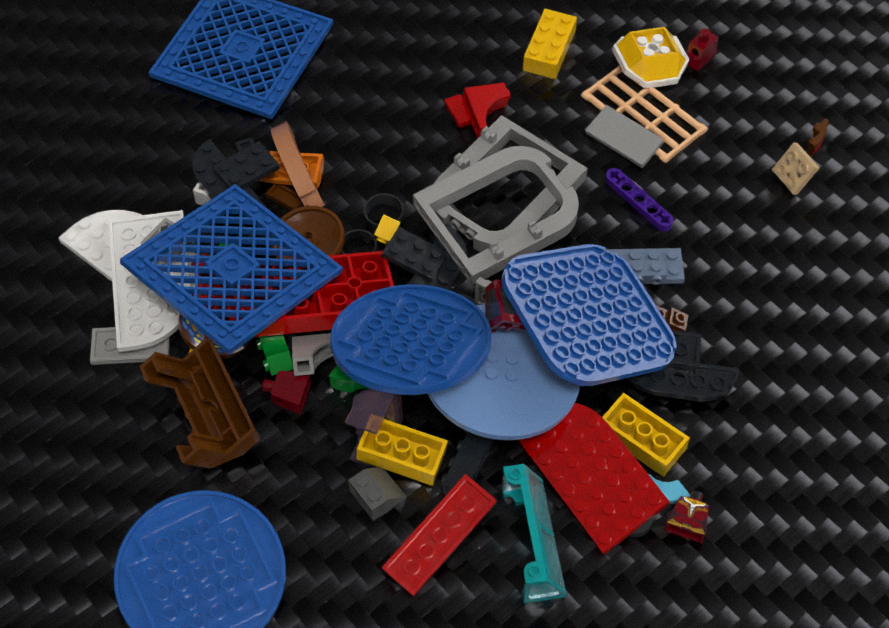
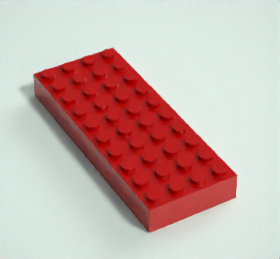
M383 251L329 255L331 259L343 267L342 273L254 337L332 330L336 318L353 301L370 292L394 286L388 261L381 257ZM260 265V268L266 269V265ZM269 266V269H279V266ZM282 266V269L293 270V266ZM296 267V270H307V267ZM198 273V276L201 277H209L210 275L207 273ZM254 275V279H265V276ZM268 276V279H279V276ZM282 276V280H293V277ZM198 284V287H209V284ZM212 284V288H223V285ZM240 285V289H251V286ZM254 286V289H265V286ZM268 286V290H279V287ZM197 294V298H208V295ZM211 295V298L223 299V295ZM226 295V299H237V296ZM240 296V299L251 300V296ZM254 296V300H265V297ZM211 306V309H222V306ZM225 306V310L237 309V306ZM239 307V310H251V307ZM225 317V321H236V317Z

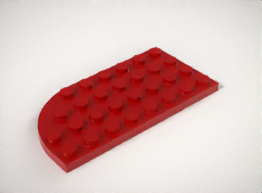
M575 403L568 415L550 430L530 438L519 439V442L604 554L671 503L603 417L584 405Z

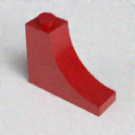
M505 83L467 87L464 89L462 101L477 139L481 136V131L487 126L486 118L492 112L507 106L508 100H510V91L506 88Z

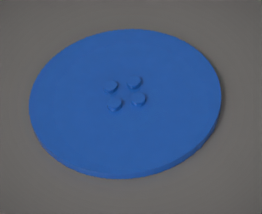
M398 285L370 292L349 304L339 314L333 324L330 336L331 351L340 369L351 379L363 386L391 394H427L455 386L479 370L490 352L491 328L488 319L480 308L460 294L429 285Z
M209 490L178 494L163 500L146 511L125 536L114 568L116 600L130 628H265L278 609L286 581V563L282 544L268 519L257 508L241 498Z

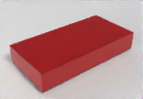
M461 94L444 99V104L459 128L471 124Z

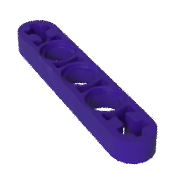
M612 168L607 171L606 183L657 229L669 231L672 228L673 217L619 169ZM629 186L631 190L624 191L622 187ZM641 197L644 199V201L637 202L634 200V198ZM654 208L657 212L652 214L647 209Z

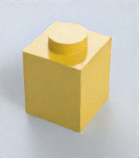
M383 214L374 234L378 236L376 240L387 244L398 229L400 222Z

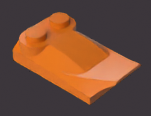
M270 151V154L279 163L280 169L259 181L293 185L277 151ZM300 153L316 188H318L323 173V154Z

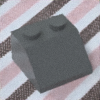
M380 467L364 469L348 480L350 492L373 521L407 498L386 470Z

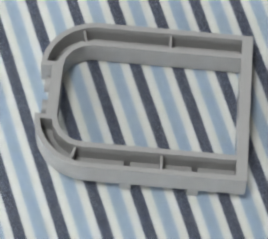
M501 115L489 128L486 126L481 131V136L463 154L458 153L454 157V163L438 177L435 183L499 152L510 140L520 146L535 148L545 153L552 160L551 165L561 170L556 177L565 184L566 189L573 186L576 190L586 180L587 167ZM546 187L508 227L499 231H489L480 227L454 210L450 205L435 213L444 225H450L456 231L458 230L463 233L469 240H473V248L482 252L488 249L489 244L495 240L500 243L528 228V223L534 220L538 223L553 215L560 205Z
M527 146L505 148L413 194L414 207L472 286L479 277L486 279L505 269L513 258L519 255L535 253L562 239L573 229L577 220L579 206L577 193L573 186L566 189L565 184L558 180L554 170L551 169L552 160L545 153ZM527 170L537 175L558 201L561 207L560 210L538 223L535 220L528 223V228L500 243L495 240L489 244L488 249L469 259L435 213L513 172Z

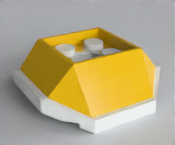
M665 27L629 32L626 36L621 37L613 45L612 49L624 74L632 80L639 82L645 89L677 84L689 62V58L677 36L671 35Z

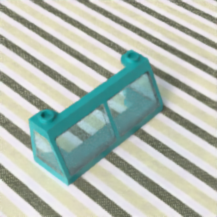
M525 464L503 467L502 479L503 497H511L515 501V506L525 505L536 560L528 563L524 568L523 601L524 603L566 597L543 480Z

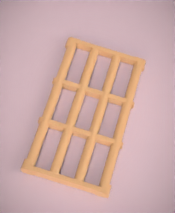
M620 65L581 94L582 98L591 102L602 111L606 105L592 95L596 90H599L619 106L616 111L619 113L626 111L644 125L646 129L664 139V142L673 148L668 154L660 148L656 151L655 154L664 163H667L708 130L704 124H700L683 111L678 104H674L654 87L644 88L639 93H636L616 77L619 73L623 72ZM611 81L632 98L624 102L606 88L604 84ZM650 93L669 109L662 113L643 97ZM638 102L657 118L650 122L631 106ZM675 112L697 131L690 135L672 121L669 116ZM664 122L683 137L685 141L678 144L656 126Z

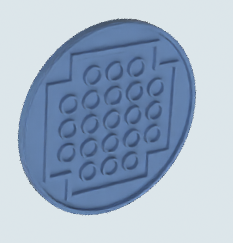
M485 304L477 305L485 315ZM489 304V321H491L500 314L498 304ZM503 304L505 313L517 315L512 305ZM496 328V332L491 333L489 355L477 372L455 386L427 394L435 407L448 420L460 428L486 438L519 440L540 435L559 424L574 406L580 385L571 383L550 370L527 331L511 329L507 332L504 329Z

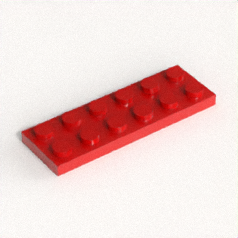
M465 474L382 566V570L414 597L494 507L497 500Z

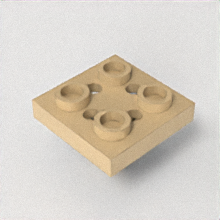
M793 143L772 168V171L793 194H798L818 171L819 167L798 143Z

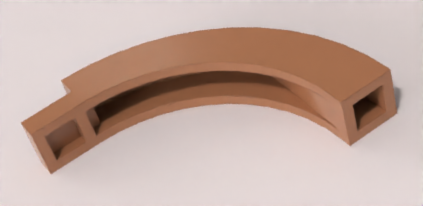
M286 121L271 128V134L278 153L304 206H324L295 142V136L288 122Z

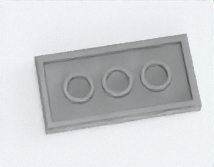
M608 105L603 108L585 130L586 134L641 168L646 165L664 143V139Z
M116 327L92 328L91 365L145 362L155 352L165 355L170 354V336L162 342L147 348L118 352Z

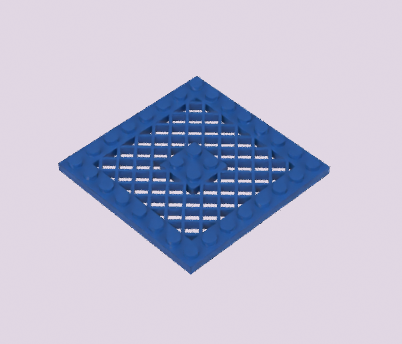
M200 0L149 71V76L273 119L334 24L333 19L276 0ZM229 5V7L221 9V6ZM244 10V12L236 14V11ZM229 13H232V14H233V15L226 16V17L224 16L225 14H229ZM257 14L259 15V17H255V18H252V19H251V17H250V16H254V15H257ZM221 16V18L213 20L214 17ZM243 18H247V19H248V20L239 22L240 19H243ZM272 19H273L274 22H270V23H267V24H266L265 21H269V20H272ZM236 21V23L228 25L229 22ZM262 22V25L254 27V24ZM287 24H288L289 27H285V28H282V29H281L280 26H283V25H287ZM218 25H225L224 27L216 28ZM251 26V28H249V29H246V30H243V29H242V28H244V27ZM213 27V30H209L206 32L204 30ZM277 27V30L269 32V29ZM303 29L304 32L296 34L295 31ZM266 31V33H264V34H261V35H258V34H257V33H259V32ZM228 32V35L221 37L219 35ZM292 32V35L287 37L284 36V34ZM217 36V38L208 40L209 37ZM281 36L280 39L273 40L274 37ZM205 39V41H203V42H200V43H197V42H196V41H198V40ZM296 41L295 44L288 45L289 42ZM220 44L219 47H215V48H212V47H211V46H213V45ZM282 44L285 45V47H281V48H278V49L276 48V46H279V45H282ZM206 47L209 48L208 50H205V51H201V52H200V49H203V48H206ZM273 47V50L265 52V49ZM197 50V53L191 55L188 54L189 52ZM288 52L287 56L280 57V54ZM212 56L210 59H203L204 57ZM273 56H276V57H277L276 59H273V60H269V59H268V58L273 57ZM197 59H200V60H201V61L196 62V63H193V64H192V62H191V61H194V60H197ZM263 59H265V61H266V62H262V63L257 64V61H260V60H263ZM227 61L226 64H222V65H219V64H218V63H220V62ZM189 63V65L180 67V64ZM215 64V67L208 68V69H207V67H206V66ZM279 64H280V66H281V67H278V68H275V69L272 68V66L279 65ZM242 66V69H238L235 71L233 69L235 67ZM204 68V70L195 72V69ZM269 68L268 71H265V72H261V71H260V70H262V69ZM231 70V72L222 74V71ZM257 71L258 73L249 76V73ZM219 73L217 76L210 77L211 74ZM246 75L244 78H237V76ZM273 77L271 80H264V78ZM234 78V81H230L227 83L225 81L227 79ZM261 80L260 83H257V84H253V83H252L253 81ZM247 83H249V85H250V86L243 87V88H241V86H240V85L247 84ZM263 88L265 89V91H263V92H260V93H257V92H256V90L263 89Z
M236 184L120 258V264L229 355L343 271L342 266ZM229 214H240V217H229ZM215 223H225L226 226H215ZM228 224H239V227L228 226ZM242 224L253 225V227H242ZM201 232L212 234L211 236L201 235ZM214 233H225V236H214ZM228 234H239V237L228 236ZM242 234H251L253 237H242ZM255 235H266V238H256ZM186 242H197V245H186ZM200 242L211 243V246L200 245ZM214 243H225V246H214ZM241 244H251L252 247H241ZM255 245H266V248H255ZM269 245L280 246V249L269 248ZM172 251H173V252H183V254H182V255H173V254H172ZM186 252H197V255H186ZM200 253H211L210 256H199ZM255 255H266V258H255ZM269 255L279 256V259L269 258ZM282 256H293V259H282ZM157 261H166L168 265L157 264ZM171 262H182V265H171ZM185 262L196 263V266L185 265ZM260 265H266V269L260 268ZM269 266H279V269H269ZM282 266H293V270L282 269ZM296 267H307V270H296ZM170 272H181V276L170 275ZM184 273H195V276H184ZM198 273H207L210 275L209 277H201L198 276ZM254 275L265 276V279H254ZM268 276H279V279H268ZM282 276L293 277V280H282ZM184 283H194L195 287H184ZM198 284H209V287H198ZM212 284H221L223 288H212ZM240 285L251 286V289H240ZM254 286H265V289H254ZM268 286L279 287V290H268ZM197 294L208 295V298H197ZM211 295H223V299L211 298ZM226 295L237 296V299H226ZM240 296H251V300L240 299ZM254 296L265 297V300H254ZM211 306H222V309H211ZM225 306H237V309L225 310ZM239 307H251V310H239ZM225 317H236V321H225Z

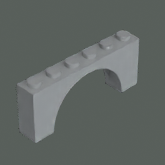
M331 333L292 337V359L295 376L315 374L317 366L333 356L330 341Z

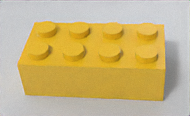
M544 9L524 55L523 71L556 79L576 31V16Z
M625 393L603 415V419L610 425L633 456L663 477L687 449L690 437Z
M371 414L357 447L356 459L433 486L445 456L448 441Z

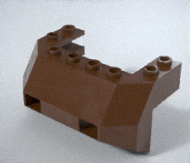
M206 337L183 359L155 352L140 366L143 378L147 383L175 390L178 396L177 399L184 409V414L190 422L192 433L187 436L191 447L179 444L176 446L179 458L183 464L211 469L243 455L260 440L210 338Z

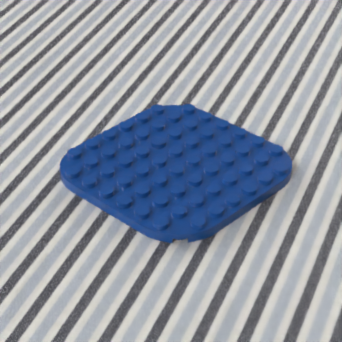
M586 244L519 255L513 258L503 271V290L552 372L571 383L580 386H593L656 372L667 367L673 360L677 345L672 330L631 266L619 254L615 252L613 255L611 252L606 251V247Z

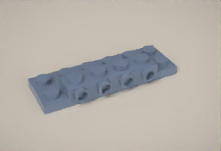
M681 248L605 249L613 255L616 252L624 258L642 284L684 283Z

